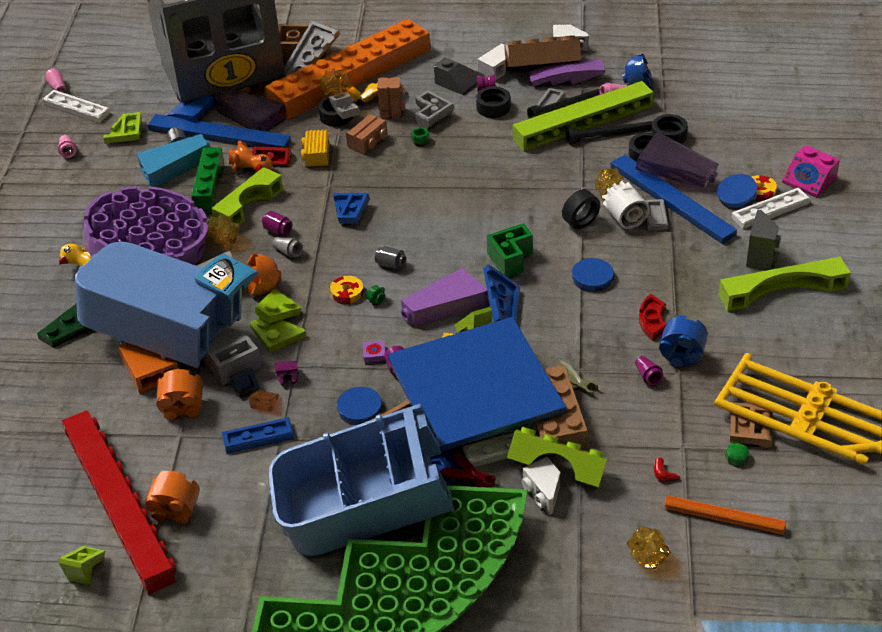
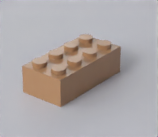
M575 35L561 36L562 40H557V37L544 38V42H539V38L528 39L524 44H521V40L508 41L509 45H504L506 67L581 60L580 38L575 39Z
M565 365L544 369L564 402L566 413L531 423L533 430L536 431L535 435L544 438V435L548 434L557 437L559 443L567 445L569 441L581 445L580 450L588 449V430ZM546 453V454H542L541 456H542V458H544V457L555 456V455H559V454H556V453Z

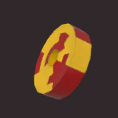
M762 175L752 176L758 188L756 201H764L776 195L777 184L772 178Z
M354 276L339 277L330 285L331 297L334 301L341 304L357 302L364 294L363 283Z

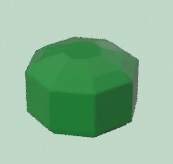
M419 127L411 132V140L414 144L422 145L430 139L429 131L426 128Z
M733 443L727 447L725 457L728 463L734 466L745 465L749 460L750 452L747 446L741 443Z

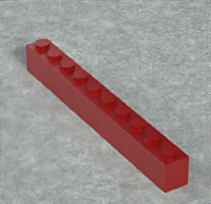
M88 410L61 420L65 434L147 594H152L176 583L174 572L177 571L172 558L167 559L166 555L168 552L163 541H157L156 538L159 537L154 524H148L150 521L145 508L140 509V499L136 492H131L133 488L128 476L123 477L124 470L120 461H114L116 459L112 446H106L108 444L107 438L103 431L99 433L100 426L96 417L91 418Z

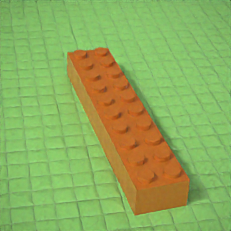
M410 19L402 20L393 26H389L387 29L266 85L267 103L289 120L318 106L325 97L344 93L347 91V87L351 88L352 86L356 87L430 51V32Z

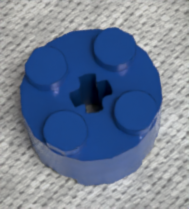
M684 315L675 316L668 320L659 345L662 356L670 362L671 366L676 368L701 362L708 337L707 328L701 321L697 320L694 322L686 319L687 316Z

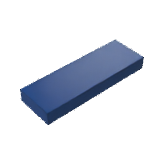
M289 417L222 432L226 454L294 439Z

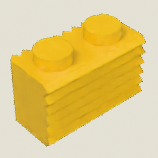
M319 129L317 131L307 130L305 138H302L301 160H305L306 167L329 166L330 141L327 129L325 131L323 129L321 131Z

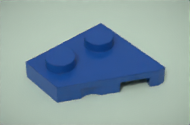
M333 193L339 224H358L370 200L368 193Z

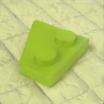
M141 112L122 114L118 122L114 123L111 127L112 132L109 135L105 134L103 136L104 143L140 140Z
M273 289L256 306L255 314L269 324L300 315L302 307L278 290Z
M258 318L250 322L251 330L269 353L306 337V331L303 328L284 320L268 324L263 319Z

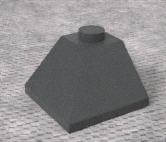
M446 57L434 65L435 84L461 95L466 94L477 85V76L485 77V75Z

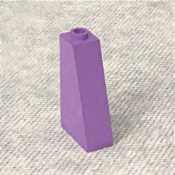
M461 268L402 299L401 315L405 321H409L414 327L488 306V291L464 268Z

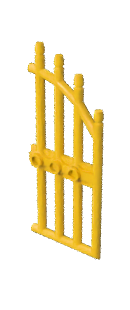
M749 353L744 354L713 403L716 407L852 461L855 460L860 464L866 465L869 459L860 453L876 452L882 455V440L874 442L821 421L825 415L882 437V427L830 408L829 405L832 401L882 421L881 410L837 394V389L831 387V384L827 382L815 381L813 385L751 361L753 357ZM746 369L809 392V394L804 398L743 373ZM737 382L800 405L801 408L797 412L738 389L735 386ZM731 395L790 418L793 422L789 426L726 400ZM818 429L851 442L854 445L840 446L813 434Z

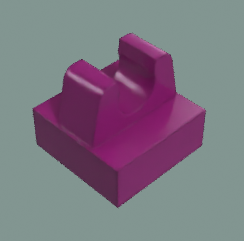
M297 360L275 362V372L281 385H284V378L286 376L292 377L293 384L297 383L299 374Z

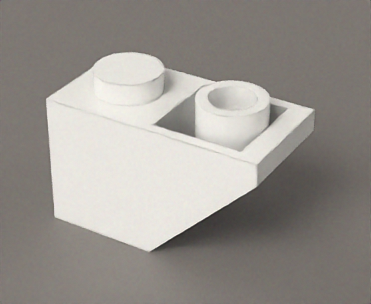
M553 25V37H557V40H562L561 36L575 35V39L580 38V50L588 51V33L572 25Z
M503 44L498 45L478 58V72L485 75V77L495 75V81L506 74Z
M545 457L523 468V479L521 482L523 488L533 495L536 504L550 515L554 511L560 489V471L548 457Z

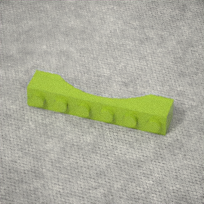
M840 256L720 279L718 295L727 312L748 308L759 297L779 289L811 288L825 292L848 289L851 272Z

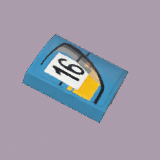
M222 254L203 267L194 279L201 286L231 300L241 287L244 289L248 287L258 275V271Z

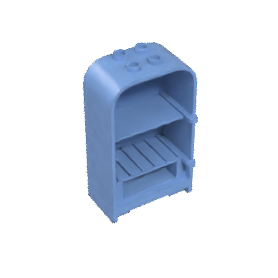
M115 242L103 247L97 254H93L85 265L80 266L75 275L77 319L87 328L117 338L119 343H124L125 341L160 354L161 358L165 360L171 358L198 368L201 359L209 352V344L226 325L232 326L235 321L241 319L242 287L231 300H228L195 282L194 277L202 269L201 267L133 243Z
M417 404L385 416L379 414L376 415V419L332 434L324 433L323 437L291 447L273 459L269 467L273 517L296 550L302 555H321L347 546L348 539L366 540L454 510L450 490L436 464L432 465L430 457L441 454L438 436L423 406Z

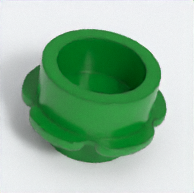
M374 285L368 290L366 297L372 305L375 303L380 304L384 301L386 297L384 293L385 288Z

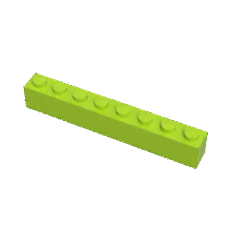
M643 81L521 121L513 124V140L523 152L565 138L566 130L569 128L579 129V131L588 130L652 108L654 92Z

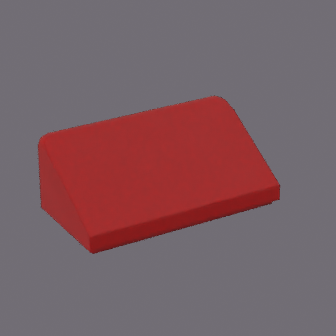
M253 147L252 153L255 156L264 154L270 157L273 166H289L292 156L290 148Z

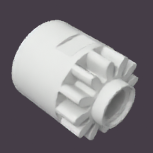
M621 181L619 185L614 183L613 187L607 189V195L603 196L605 199L603 205L622 228L632 229L638 227L647 219L650 212L649 204L629 182L625 184Z

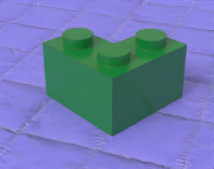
M524 223L487 235V254L502 274L510 277L524 272L523 257L533 254V234Z

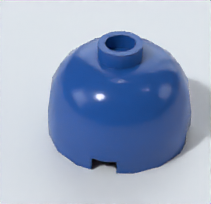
M644 54L637 55L627 61L625 73H622L625 84L631 85L643 81L652 89L653 79Z

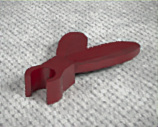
M457 452L453 453L452 459L460 469L444 468L440 470L441 475L445 478L473 481L476 485L485 488H491L496 481L493 475L477 471L465 456Z

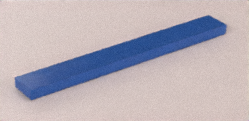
M155 114L148 123L149 130L168 133L171 128L176 127L182 129L186 136L193 137L202 134L204 139L238 144V141H242L247 146L287 148L291 142V135L197 120L191 122L182 118Z
M623 155L611 162L613 170L654 198L664 199L666 206L723 244L737 235L736 228L627 155Z

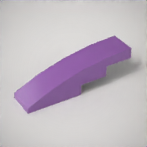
M602 60L568 61L529 71L533 87L551 81L552 86L568 80H570L571 85L606 73Z

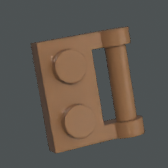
M732 402L769 418L773 417L772 411L757 405ZM731 413L730 442L759 445V447L768 449L773 445L769 427L761 425V434L754 433V421Z

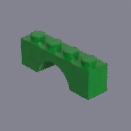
M208 147L202 150L191 199L194 201V206L198 209L201 208L205 214H212L211 208L217 203V177L223 176L225 168L222 148Z

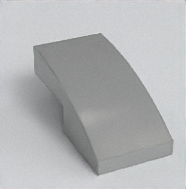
M347 92L329 97L333 108L342 119L360 114L359 107L353 103L352 96Z

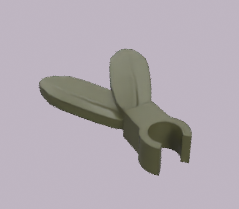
M559 361L558 366L565 365L573 390L578 389L593 397V390L588 389L594 388L598 390V384L594 381L581 379L570 364Z

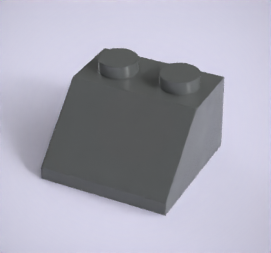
M757 209L750 233L746 267L771 270L773 263L777 264L779 251H776V248L780 247L781 236L778 235L779 226L759 209Z

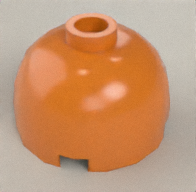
M252 254L249 257L247 265L258 271V275L248 285V293L255 296L269 294L275 289L277 282L281 281V270H278L277 264L269 256Z

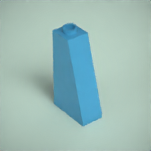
M200 134L139 152L137 157L140 169L150 187H158L198 166L203 148L211 147V145Z

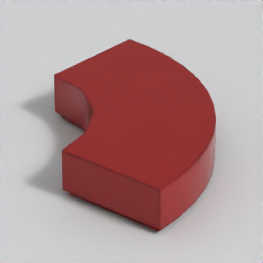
M650 294L640 306L639 324L644 334L653 341L663 334L664 328L667 325L661 316L666 310L667 304Z

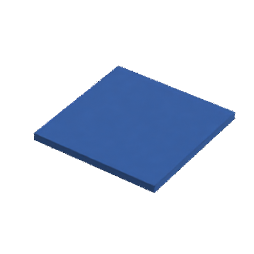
M513 317L388 354V360L410 405L421 404L438 436L441 452L566 413L564 402Z

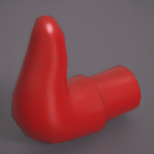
M663 458L655 459L654 475L659 481L680 479L679 475L665 471Z

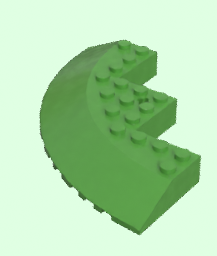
M448 486L454 510L425 520L422 543L348 539L337 601L260 596L252 632H441L460 617L485 592L503 567L515 544L524 518L528 490Z

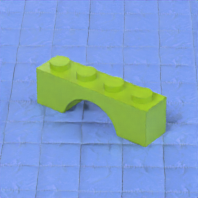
M265 167L260 169L211 208L214 223L231 232L245 222L243 208L247 204L256 200H272L283 191L281 175Z
M522 427L521 430H515L507 458L530 465L542 454L556 453L565 457L571 463L575 472V480L599 487L608 458L603 457L604 452L590 449V452L580 450L581 445L568 441L567 445L559 443L557 437L545 434L543 438L535 435V430Z

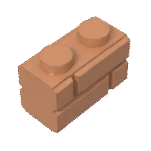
M391 77L390 79L379 78L377 89L380 118H401L402 111H406V102L402 100V96L405 95L404 85H401L399 77Z
M369 114L347 132L348 148L354 151L357 150L361 154H365L370 149H373L379 141L387 137V122Z

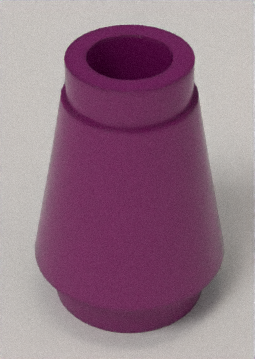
M640 356L636 359L635 365L646 384L654 386L663 380V369L645 356Z

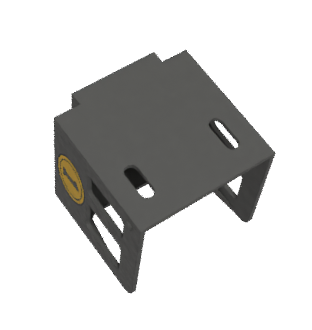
M146 0L154 40L163 68L177 99L181 102L285 77L275 0H182L170 4H164L163 0Z

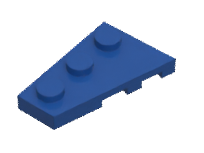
M486 265L483 271L490 307L492 308L493 322L513 317L515 322H517L520 285L491 265Z

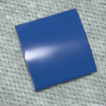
M207 95L180 102L166 116L195 122L215 104V97Z

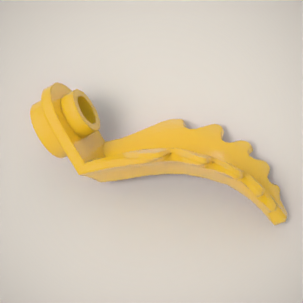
M378 82L376 84H369L361 95H359L361 92L353 86L351 88L347 87L346 92L352 96L353 101L357 102L360 99L367 103L378 95Z

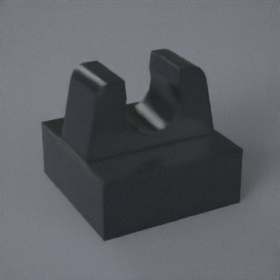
M250 367L230 376L236 394L240 398L260 388L253 369Z

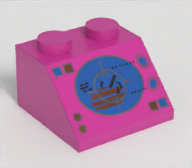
M805 145L795 154L782 183L795 189L800 188L804 193L817 198L837 178L840 159Z

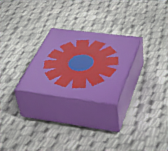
M384 340L363 342L364 363L385 361Z

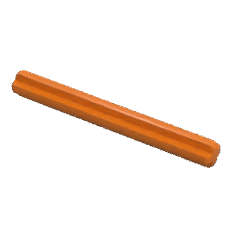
M670 495L666 497L664 503L666 510L783 535L786 530L785 520Z

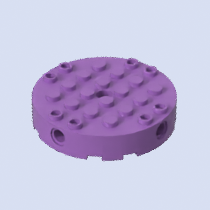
M132 186L120 188V192L116 193L109 191L95 198L88 205L84 214L83 240L85 248L91 256L97 254L108 244L128 242L195 265L202 258L206 250L208 225L204 211L194 206V201L171 190L157 187H149V190Z

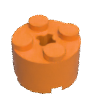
M184 369L165 372L164 377L158 379L156 402L157 408L164 414V418L173 420L177 416L187 415L192 418L199 416L203 398L202 378L197 374L196 377L190 375L189 371Z
M162 471L159 476L155 475L145 500L147 509L152 513L151 517L156 521L170 519L178 524H187L192 516L200 493V487L194 480L189 482L185 479L186 475L175 471Z

